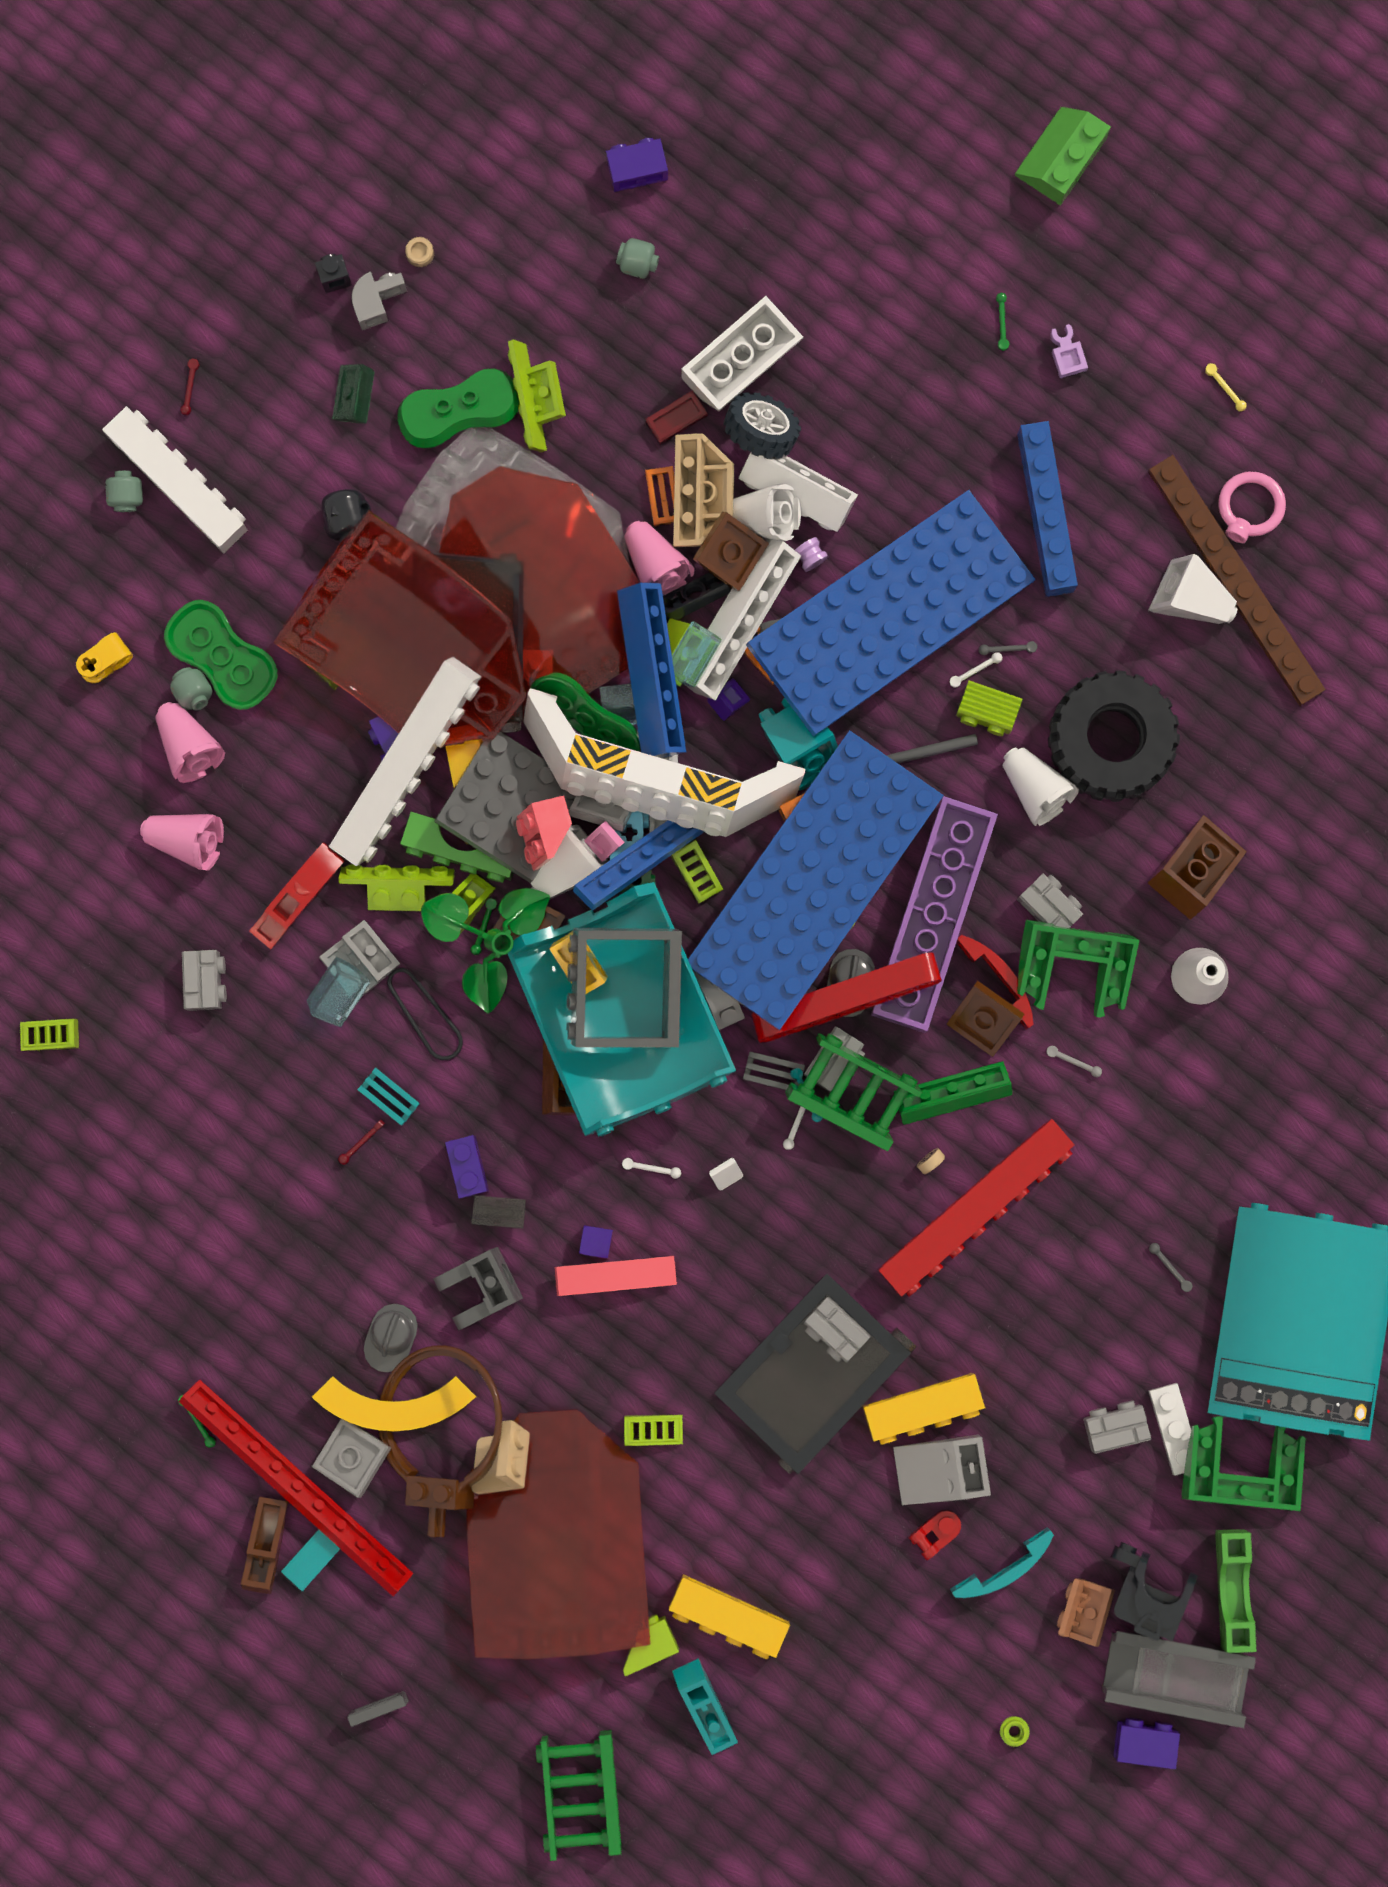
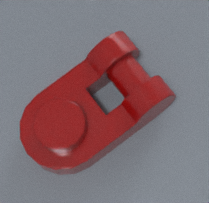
M942 1510L916 1529L908 1538L913 1544L917 1543L922 1550V1556L927 1561L960 1533L961 1521L954 1512ZM931 1530L938 1537L932 1544L926 1537Z

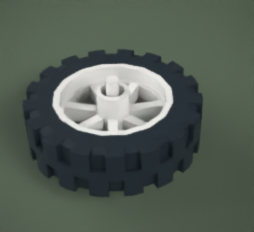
M747 392L743 393L742 396H736L723 422L726 425L725 432L730 434V439L734 443H738L742 450H749L752 452V455L757 457L762 455L766 459H771L772 457L780 459L783 455L787 456L799 437L801 426H799L800 421L798 417H794V412L790 408L787 409L783 402L780 400L775 401L769 395L761 396V393L753 392V394Z

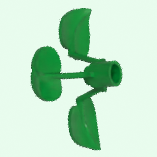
M521 888L509 892L499 904V913L506 919L502 924L503 931L495 928L487 933L464 923L468 918L469 908L466 901L456 894H440L423 903L421 907L422 921L427 931L433 937L445 942L455 941L460 935L461 928L483 937L486 948L493 952L483 959V964L475 963L470 965L462 978V988L466 996L486 1013L492 1012L500 1002L508 979L506 968L501 962L489 961L495 957L499 958L501 955H505L512 950L514 942L510 935L511 931L516 935H523L534 932L539 928L544 919L546 906L550 900V896L547 893L530 888Z

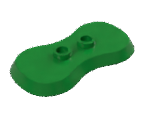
M484 369L474 373L462 383L451 388L423 389L411 393L402 400L398 407V424L403 436L411 445L420 448L435 447L462 430L473 427H497L507 423L519 410L518 392L514 387L513 379L508 373L500 369Z
M205 600L191 601L182 606L166 625L164 640L168 650L180 661L200 669L209 678L217 696L226 705L239 710L249 709L260 703L274 687L277 680V668L272 657L261 648L240 639L231 629L222 610L215 604Z
M556 672L537 679L531 685V689L557 696L556 704L571 727L580 735L640 751L641 747L637 729L626 719L597 704L573 678Z

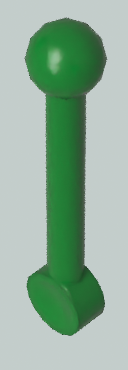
M999 293L996 296V301L999 303L1000 341L998 342V348L1001 351H1005L1009 347V341L1006 339L1004 304L1007 296L1004 293Z
M492 898L488 899L485 904L487 910L480 931L483 932L486 931L492 910L497 907V902ZM481 936L477 937L475 945L470 949L473 955H479L482 951L480 945L483 937Z
M188 1411L205 1438L206 1447H214L216 1444L215 1438L210 1436L203 1424Z

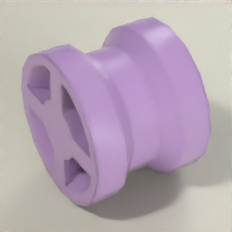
M816 537L795 549L801 555L800 560L803 563L802 568L805 572L819 566L829 557L825 551H821L819 547L820 542Z

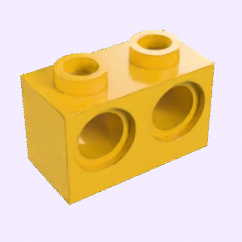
M573 931L555 941L550 947V951L567 977L568 965L572 964L573 952L568 950L570 935H573ZM588 944L586 950V994L604 984L608 977Z

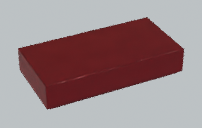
M692 390L646 418L645 422L661 445L707 417V412Z

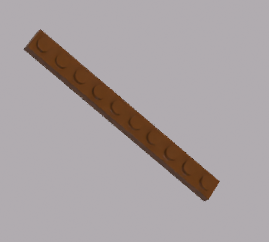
M1174 455L1150 468L1148 471L1149 475L1216 578L1237 601L1235 607L1299 706L1324 692L1326 689Z

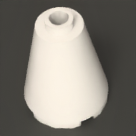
M777 484L734 498L733 517L758 536L773 540L777 539V541H788L794 537L791 536L793 530H798L800 526V501L798 497H793L790 491L794 490L792 486Z
M1015 747L1007 752L1003 758L1005 760L1003 768L1029 819L1035 826L1037 824L1041 826L1051 821L1063 811L1061 807L1067 800L1071 803L1078 794L1079 789L1074 783L1025 748L1017 749Z
M1193 948L1184 952L1172 966L1171 980L1173 988L1189 1003L1198 1005L1211 1003L1223 994L1228 984L1229 975L1224 960L1217 953L1206 948Z

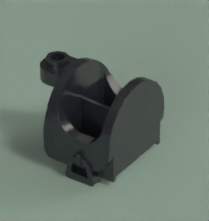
M1123 1542L1120 1543L1119 1547L1115 1545L1111 1557L1131 1565L1114 1607L1115 1615L1124 1621L1134 1624V1631L1155 1641H1158L1161 1636L1173 1642L1198 1575L1190 1572L1180 1596L1167 1594L1145 1583L1146 1566L1151 1554L1143 1551L1142 1555L1139 1556L1136 1554L1137 1548Z

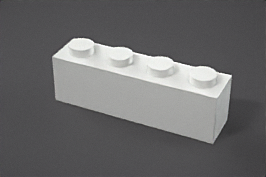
M750 453L738 478L753 490H762L777 484L792 486L794 490L790 491L793 497L799 498L801 516L810 517L818 521L821 527L836 532L844 524L858 494L785 455L780 459L775 457L766 459L762 455L757 457Z

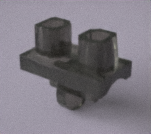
M474 1195L471 1224L524 1229L526 1200Z

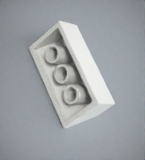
M765 296L682 368V379L701 400L717 411H720L799 343L803 336Z

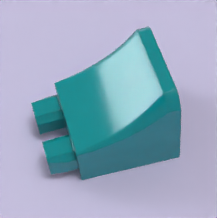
M784 698L781 702L784 710L775 714L772 708H767L759 713L760 724L779 761L805 769L799 790H804L813 783L837 749L838 744L834 734L828 727L813 737Z

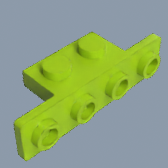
M511 340L508 341V358L513 366L515 376L513 384L518 392L520 402L518 409L525 428L524 440L529 449L544 452L547 448L542 424L566 416L556 364L553 361H547L531 367L526 344Z
M351 864L341 868L339 883L367 884L368 910L421 911L423 903L426 902L425 885L452 886L455 870L448 869L445 866L419 868L418 866L408 865L403 868H391L388 865L362 867L361 865L355 866Z

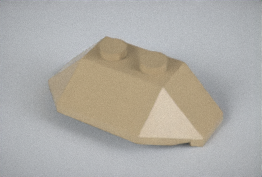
M703 433L675 435L673 546H701L722 511L728 512L733 516L734 463Z

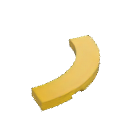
M334 1376L312 1396L323 1408L335 1416L361 1427L382 1431H404L429 1426L452 1416L476 1397L457 1376L438 1390L423 1397L407 1401H381L365 1397L344 1386Z

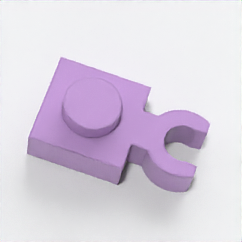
M1069 324L1065 327L1066 337H1059L1056 329L1051 331V340L1054 344L1058 345V348L1052 350V355L1060 378L1084 372L1088 369L1080 341L1071 342L1073 329Z

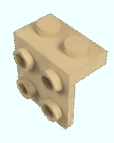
M513 1420L502 1421L501 1438L494 1463L488 1473L472 1486L473 1492L484 1494L524 1488L530 1436L528 1431ZM493 1436L482 1437L477 1441L474 1469L485 1457Z

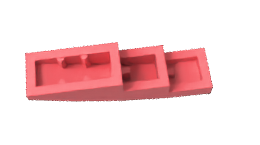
M674 1256L555 1267L557 1296L677 1285Z

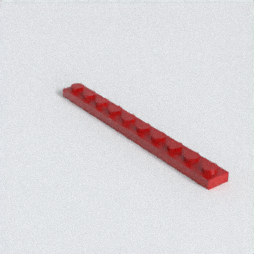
M201 1380L179 1400L181 1405L390 1595L394 1597L414 1574Z

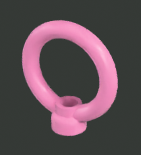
M1244 472L1237 474L1226 482L1219 495V511L1222 519L1228 525L1225 535L1238 543H1245L1248 536H1260L1269 533L1280 524L1285 514L1286 501L1281 487L1274 479L1263 473ZM1256 483L1269 490L1273 496L1275 506L1273 514L1266 522L1250 525L1248 521L1236 518L1230 508V498L1233 491L1240 485Z

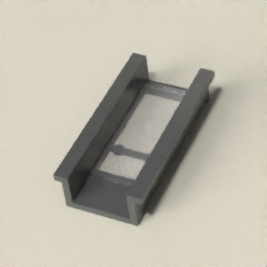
M1116 1631V1633L1111 1635L1103 1681L1104 1701L1244 1728L1246 1716L1241 1711L1248 1669H1254L1256 1657L1227 1653L1221 1650L1164 1639L1155 1641L1143 1635Z

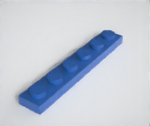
M667 820L575 884L573 892L593 911L705 831L693 827L684 828L676 822Z

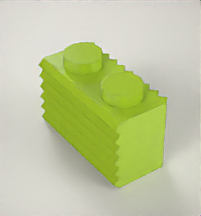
M968 681L956 716L961 718L960 722L972 727H976L977 724L988 727L987 731L989 733L1003 736L1004 733L1010 734L1022 699Z

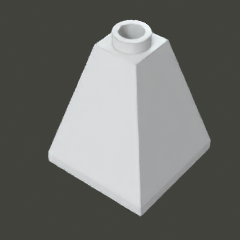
M1191 554L1171 560L1149 611L1216 624L1230 623L1237 613V608L1235 607L1237 601L1199 556Z
M571 825L554 857L541 867L535 879L531 882L533 887L530 889L547 893L550 899L574 889L575 884L607 863L608 859L602 862L585 843L584 840L588 836L579 825Z

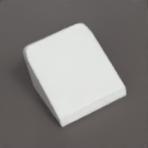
M734 1158L709 1171V1175L719 1190L725 1189L743 1177Z

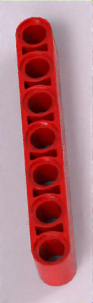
M924 953L805 994L780 1031L755 1013H752L751 1016L759 1043H764L940 983L942 979L934 953Z

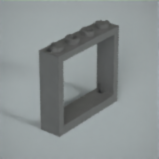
M573 928V935H570V943H568V950L573 952L572 964L568 965L567 971L568 981L572 982V993L567 995V1009L571 1011V1022H567L566 1026L568 1031L567 1040H571V1044L575 1047H679L682 931L678 929ZM587 939L664 940L662 1037H585Z

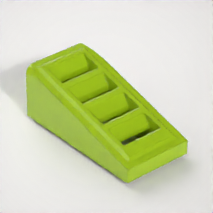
M695 839L671 855L673 862L698 903L723 890ZM692 850L695 854L684 861L681 860V856ZM698 860L700 861L701 864L699 866L693 868L690 871H687V866L691 865L692 863ZM705 870L707 874L693 882L692 877ZM711 880L713 883L711 886L700 892L698 891L697 887Z
M60 1019L20 1022L21 1051L79 1048L78 1020ZM63 1026H66L67 1042H62ZM45 1027V1043L40 1044V1028ZM51 1027H55L56 1043H51ZM29 1028H34V1044H29Z
M625 1415V1446L683 1444L682 1415ZM668 1421H674V1438H668ZM639 1422V1438L634 1439L633 1423ZM645 1422H651V1438H645ZM657 1422H662L663 1438H657Z

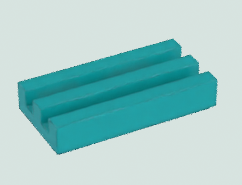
M376 1067L357 1089L401 1126L404 1125L420 1105L417 1100ZM378 1076L412 1105L409 1109L374 1081L375 1078ZM372 1086L405 1114L400 1117L369 1092L367 1088Z

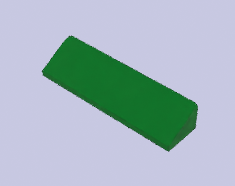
M1002 1061L918 1084L922 1094L920 1097H917L908 1092L899 1108L902 1123L909 1124L1011 1096L1012 1084L1005 1064Z

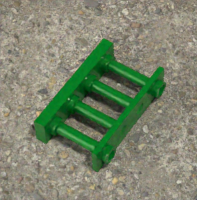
M818 1033L816 1039L818 1044L824 1048L804 1083H800L799 1086L793 1083L789 1084L785 1091L788 1100L889 1151L893 1140L889 1134L890 1130L888 1127L908 1092L917 1097H920L922 1094L917 1085L918 1081L906 1073L900 1076L842 1045L843 1041L832 1034H828L826 1037ZM836 1053L849 1061L829 1096H825L822 1099L814 1095L815 1091L813 1088L832 1055ZM860 1066L874 1074L854 1109H850L847 1112L839 1108L840 1104L838 1102L857 1068ZM885 1079L898 1086L878 1123L875 1122L872 1125L864 1121L865 1117L863 1114Z
M612 1730L600 1731L599 1739L594 1740V1743L549 1747L548 1736H542L541 1745H536L537 1763H543L548 1834H543L544 1852H550V1861H555L558 1855L557 1848L603 1844V1847H609V1856L621 1855L622 1846ZM595 1755L596 1758L601 1757L602 1769H597L596 1773L551 1777L550 1759ZM598 1785V1787L604 1788V1799H599V1802L554 1806L552 1790L554 1788ZM600 1814V1817H606L607 1829H602V1832L556 1836L555 1818Z

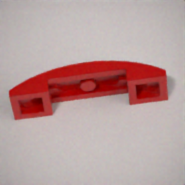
M963 935L959 936L956 942L972 963L980 957L985 960L1017 1000L1012 1005L1024 1013L1020 1020L1021 1025L1025 1030L1033 1025L1031 1007L1026 993L1023 996L1017 993L1018 978L996 953L972 938Z

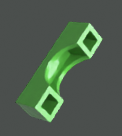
M410 812L401 840L402 847L406 848V854L422 858L423 854L434 857L433 862L444 866H449L450 862L461 865V871L476 875L477 871L488 874V879L503 883L504 879L511 881L514 872L478 849L461 851L451 847L443 839L441 826L434 822L435 819Z
M1245 1529L1215 1530L1221 1648L1227 1653L1256 1652L1255 1621L1252 1615L1249 1594V1572L1252 1564L1251 1533Z

